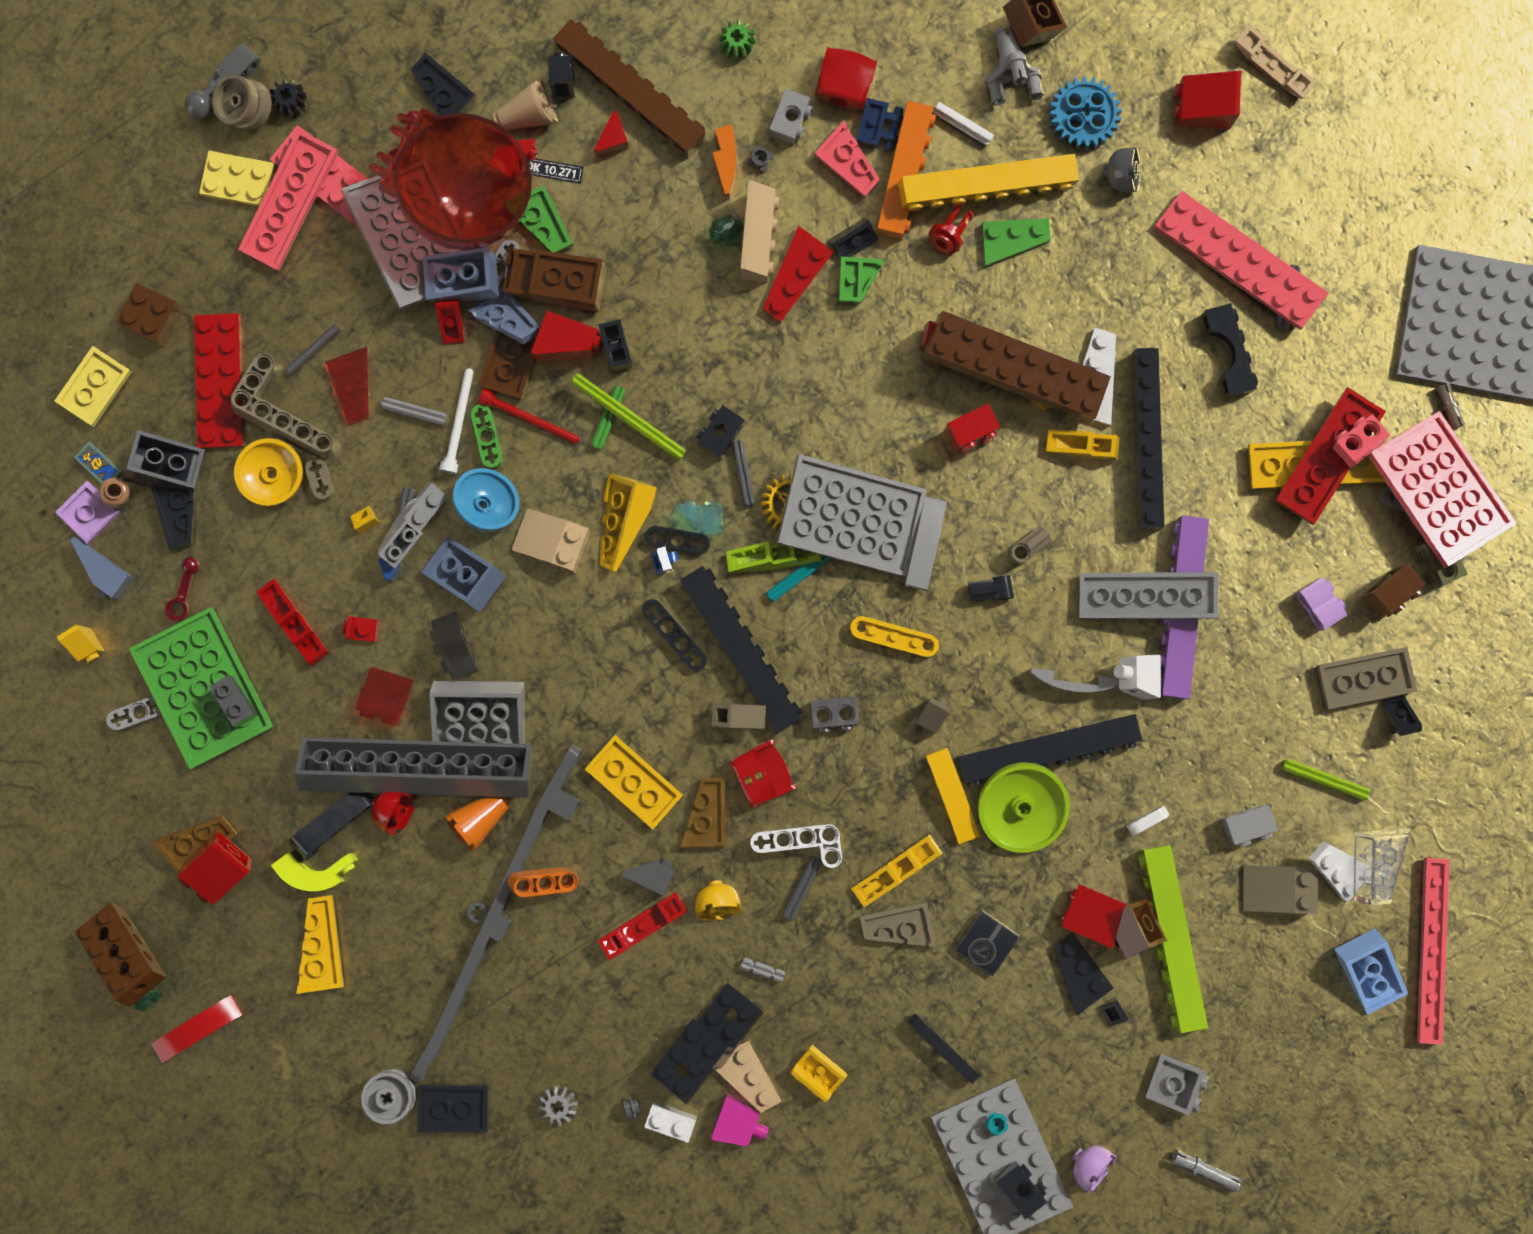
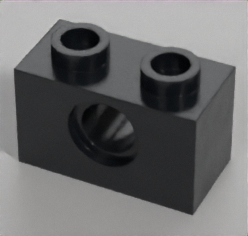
M1014 1161L994 1179L1026 1220L1048 1203L1043 1197L1047 1193L1038 1182L1034 1185L1029 1179L1032 1174L1024 1163L1019 1166ZM1021 1183L1028 1184V1190L1024 1194L1017 1193V1187Z

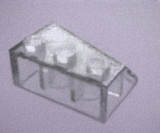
M1411 828L1355 832L1354 901L1369 905L1391 904Z

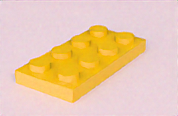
M616 735L612 737L585 768L589 774L651 829H654L683 796L682 793Z

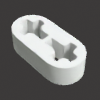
M1162 805L1126 826L1130 834L1134 836L1170 815L1165 806Z

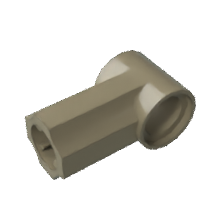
M1039 525L1011 547L1008 552L1009 561L1014 565L1024 564L1052 541L1050 534ZM1019 548L1024 551V559L1016 557L1015 549Z

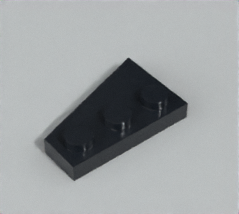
M424 53L411 68L412 73L448 130L475 100L476 94L427 53Z
M151 487L168 549L172 551L192 545L195 489L181 490Z

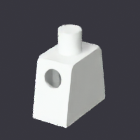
M1160 655L1120 658L1119 664L1114 668V676L1119 678L1120 691L1140 700L1161 698Z

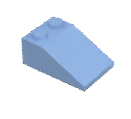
M1376 929L1334 949L1340 965L1367 1015L1408 995L1389 945Z

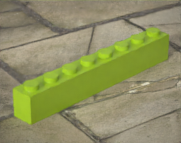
M1171 845L1141 849V855H1138V862L1140 868L1144 869L1145 878L1142 879L1145 892L1148 891L1150 900L1148 902L1167 939L1166 942L1156 946L1159 960L1163 961L1164 969H1161L1163 982H1167L1168 986L1166 1000L1169 1006L1172 1005L1173 1014L1170 1015L1172 1027L1176 1028L1179 1033L1207 1029L1208 1023Z

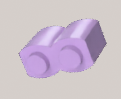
M1323 577L1316 579L1295 593L1320 631L1326 630L1347 616L1345 603L1340 598L1337 599L1335 597L1333 585L1329 580H1324Z

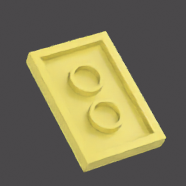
M208 151L199 194L205 197L259 207L273 180L276 165L271 162Z
M92 346L54 402L95 427L132 371Z

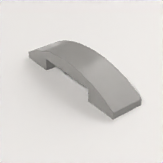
M1030 668L1028 672L1030 676L1040 683L1070 693H1095L1119 685V679L1099 676L1096 678L1095 685L1053 680V670Z

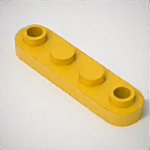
M859 616L850 625L851 634L857 639L926 658L932 657L939 649L938 640L933 635L872 618ZM859 624H863L866 627L864 632L857 630ZM923 643H930L931 649L924 650Z

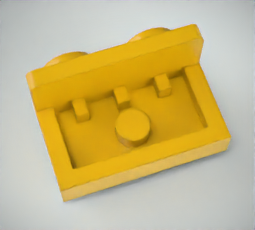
M813 1045L796 1062L790 1072L797 1082L804 1084L812 1091L815 1097L822 1099L824 1102L829 1100L832 1093L848 1075Z

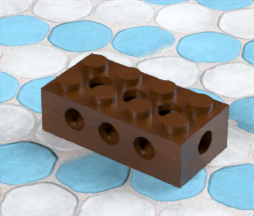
M110 902L74 931L116 1002L131 1007L166 978L124 908Z

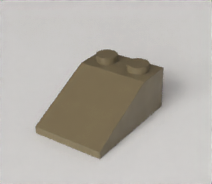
M1242 865V911L1318 914L1317 868L1305 866Z

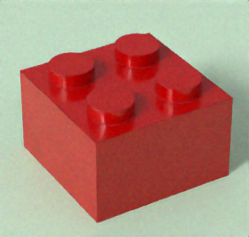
M988 403L947 423L944 433L955 454L961 452L962 455L973 451L974 447L979 443L986 445L994 441L1001 427Z

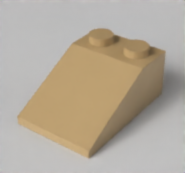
M527 508L512 551L575 573L591 531L589 528Z

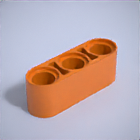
M555 867L512 873L508 878L507 885L516 895L530 897L573 891L578 885V878L575 873L565 867ZM568 875L567 882L561 884L562 877ZM546 877V883L539 887V881ZM520 880H524L523 887L517 889V883Z

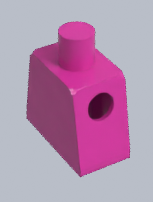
M726 1094L711 1139L748 1146L752 1136L765 1141L769 1127L757 1123L759 1117L757 1110Z

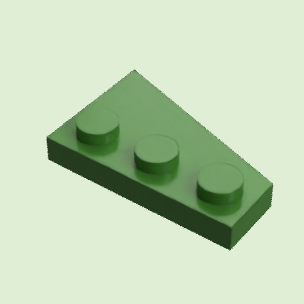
M544 185L504 203L505 207L549 252L560 253L573 247V243Z

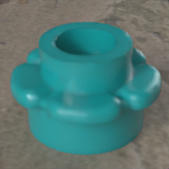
M991 1113L985 1122V1127L992 1135L999 1136L1008 1129L1007 1118L1002 1113Z

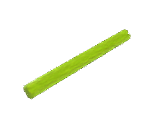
M577 373L571 380L573 386L677 460L683 457L686 450L580 374Z

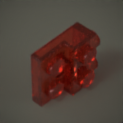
M370 667L364 688H361L355 710L360 711L359 716L373 719V715L381 717V722L394 726L395 722L402 723L415 680Z

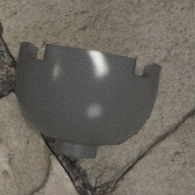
M1127 147L1119 149L1111 155L1109 163L1104 165V177L1109 179L1110 185L1115 190L1124 193L1138 191L1140 172H1138L1137 165L1140 164L1138 148Z

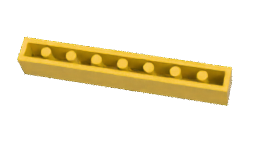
M1075 154L902 176L898 181L902 209L909 208L910 211L922 209L926 205H931V208L944 206V203L952 202L953 205H959L970 199H974V202H981L987 200V197L993 196L996 199H1003L1009 197V194L1017 193V196H1025L1030 194V191L1047 193L1052 191L1053 188H1060L1061 191L1069 190L1079 181Z

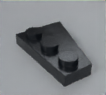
M1072 931L1053 945L1074 1005L1075 1013L1078 1016L1114 989V987Z

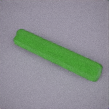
M614 386L610 396L621 403L625 389L620 386ZM606 408L591 443L592 447L599 450L603 449L615 419V415Z

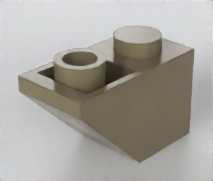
M938 696L934 699H928L915 724L936 734L951 711V708L947 706L948 702Z
M712 703V726L764 729L766 706L740 703Z

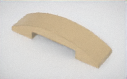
M1249 24L1235 41L1238 48L1266 77L1290 94L1303 99L1317 81L1302 68L1297 70L1266 44L1264 42L1266 38Z

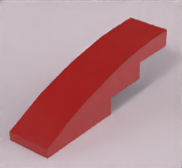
M275 578L256 591L277 624L282 627L292 644L297 647L311 667L329 654V651Z

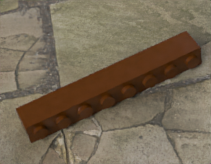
M570 19L553 38L555 47L567 56L570 55L574 63L689 158L706 139L703 125L696 120L693 122L689 119L687 112L680 106L676 108L670 103L671 99L665 93H658L651 81L647 78L642 79L639 77L637 70L632 65L628 64L626 66L620 61L621 57L615 51H608L601 39L597 36L592 37L589 35L587 28L582 23H575Z

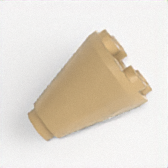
M542 79L532 82L497 109V112L493 113L494 121L499 130L544 126L558 121L553 108H556V103L552 95H547L546 86Z

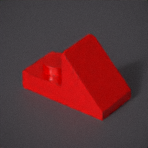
M458 299L436 301L435 307L442 344L465 342L463 310L460 309Z

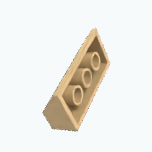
M748 180L741 280L768 282V275H773L774 262H769L770 254L775 253L776 240H771L772 232L777 230V219L773 218L774 210L779 208V197H775L774 188Z

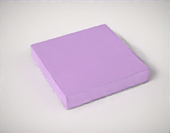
M86 481L55 514L89 545L120 512L117 509L105 506L100 500L99 491L89 481Z

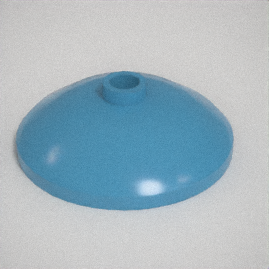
M486 468L472 469L461 475L453 488L452 500L456 512L463 521L476 529L483 531L503 529L514 520L518 513L519 496L516 488L508 478L497 471Z

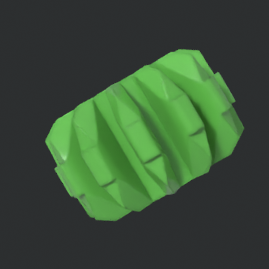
M737 20V25H733L729 21L728 28L722 27V34L718 36L719 41L722 42L720 49L726 50L725 55L727 57L733 53L735 60L738 58V54L745 58L747 56L746 51L752 53V45L756 44V38L753 37L755 31L749 29L748 23L741 26L740 20ZM735 37L740 38L739 42H735Z

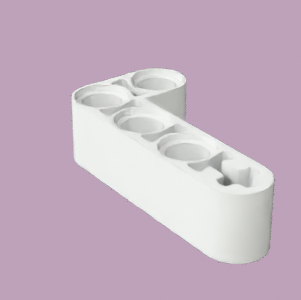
M831 824L758 832L752 836L750 842L752 849L758 853L819 846L822 863L828 868H835L842 861L840 834L838 829ZM826 828H832L835 831V837L832 841L823 839L822 833ZM805 830L810 831L813 836L812 841L808 844L802 843L799 838L801 832ZM786 833L789 835L790 842L787 846H780L777 843L779 834ZM769 834H774L773 842L775 848H770L771 843L764 844L763 849H759L758 845H754V841L758 840V836H762L764 840L770 839ZM829 851H835L838 855V859L834 864H829L825 860V855Z

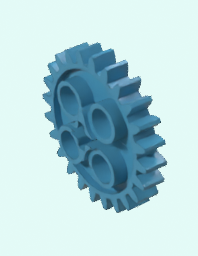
M1086 76L1083 77L1082 82L1074 78L1073 85L1067 81L1065 88L1059 87V94H1054L1053 100L1055 102L1050 104V108L1053 110L1049 113V117L1054 119L1050 125H1057L1054 133H1062L1060 140H1064L1067 137L1069 139L1068 146L1074 141L1076 142L1077 149L1080 144H1084L1085 150H1087L1090 143L1096 148L1098 141L1104 145L1106 137L1111 139L1113 136L1112 131H1117L1118 126L1116 124H1119L1122 119L1118 115L1121 114L1122 109L1116 107L1119 106L1121 101L1114 100L1116 92L1109 93L1110 85L1106 88L1102 87L1103 80L1096 84L1095 77L1090 82H1087ZM1097 98L1100 100L1101 105H1094L1091 99ZM1075 99L1079 102V105L1073 106L1069 103V100ZM1082 110H1086V114L1089 115L1085 116V112H1082ZM1092 120H1099L1102 126H1094ZM1070 121H1077L1080 127L1075 128L1071 126Z

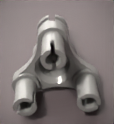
M1009 25L1010 34L1008 35L1005 32V26L998 28L995 32L1000 59L998 60V66L985 78L986 86L990 90L991 103L994 106L1002 105L1006 102L1002 85L1013 82L1015 85H1019V81H1021V85L1027 83L1031 100H1038L1044 96L1040 82L1042 78L1039 68L1027 63L1026 56L1021 52L1019 41L1011 25Z

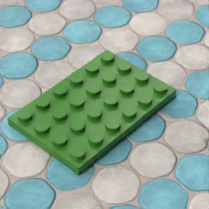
M213 607L129 648L190 770L274 728ZM227 675L236 678L258 715L240 727L232 726L209 686Z

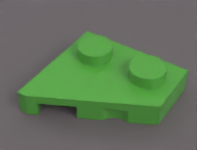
M841 256L838 302L860 304L883 265L884 259Z

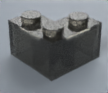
M457 611L432 620L433 630L429 632L434 643L433 649L437 658H442L441 665L445 674L449 673L454 681L478 672L476 658L467 641L465 629Z

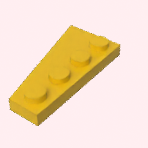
M333 895L308 899L297 994L344 987Z

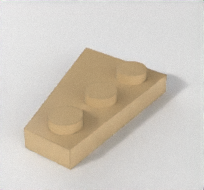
M749 1040L740 1043L723 1067H715V1070L759 1112L762 1113L781 1102Z

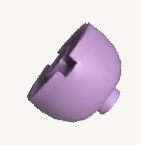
M1097 1145L1090 1146L1084 1151L1079 1149L1072 1158L1075 1161L1072 1170L1076 1183L1089 1194L1107 1175V1165L1113 1166L1117 1156L1106 1148Z

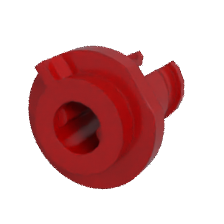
M961 204L953 207V212L946 217L942 224H934L929 230L932 244L938 250L945 252L948 257H951L952 254L958 252L962 247L963 241L960 236L967 228L968 222L973 219V213L969 210L958 227L952 224L959 214V210L962 207Z

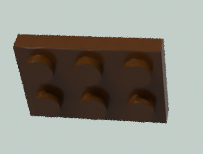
M496 330L480 378L479 388H486L490 391L522 400L535 361L531 351L537 336L522 344Z

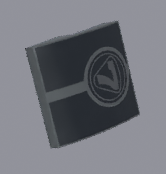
M982 909L970 925L967 933L956 946L955 951L993 977L1019 940L1020 935Z

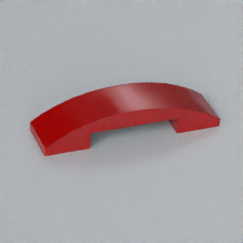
M675 892L598 940V943L610 961L688 911Z
M230 995L151 1043L163 1064L216 1030L242 1016L243 1013L233 996Z

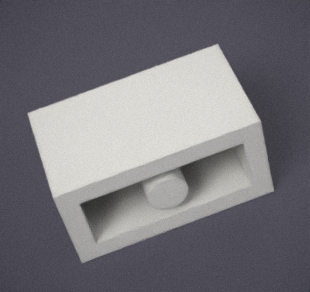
M653 1101L645 1128L689 1143L697 1116Z

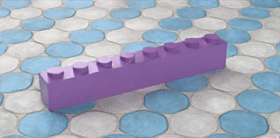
M1182 515L1178 518V521L1174 522L1173 534H1176L1175 543H1172L1170 555L1174 558L1173 565L1169 566L1168 573L1204 572L1209 526L1208 518ZM1163 619V623L1166 624V631L1161 636V646H1164L1163 655H1160L1161 697L1190 699L1198 619Z

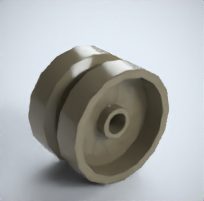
M228 75L222 78L216 85L212 105L214 113L220 121L243 129L254 130L261 127L268 119L272 101L270 92L264 84L240 75Z

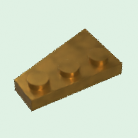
M725 777L701 779L680 847L726 846Z
M221 815L154 839L152 844L178 872L216 830L229 840L237 835V831Z

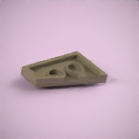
M927 902L859 916L863 937L866 940L936 947Z

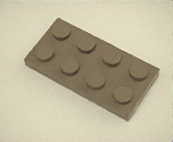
M1407 647L1316 665L1326 710L1417 692Z

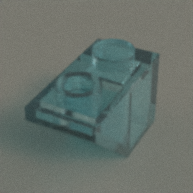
M682 501V505H677L678 513L698 533L704 535L723 534V507L718 505V501H705L704 505H695V501Z

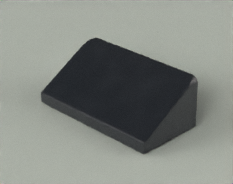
M863 218L827 241L840 261L841 256L851 257L879 239L870 221Z

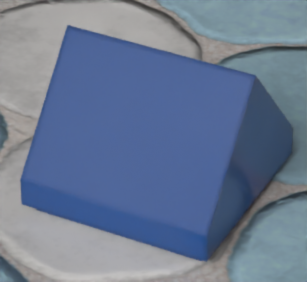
M382 558L378 559L385 580L393 582L402 565L398 564L396 568H393Z

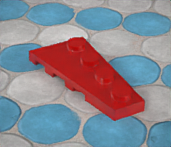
M799 225L763 307V311L780 324L834 254L833 250Z

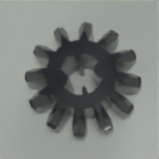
M283 78L281 85L275 82L276 89H269L272 95V109L275 112L279 111V114L283 117L288 113L293 118L295 111L301 114L300 107H307L304 100L308 96L306 92H303L304 87L302 84L297 85L294 79L288 83L287 79Z

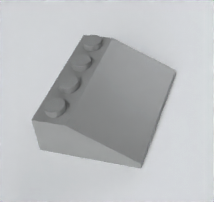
M433 681L429 692L432 741L525 744V682Z

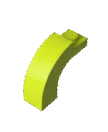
M290 851L271 866L278 876L292 887L304 891H321L334 888L345 882L340 873L345 875L355 868L353 864L358 859L353 853H348L328 869L316 871L307 867L295 851Z

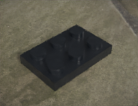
M489 1084L418 1085V1133L488 1132Z

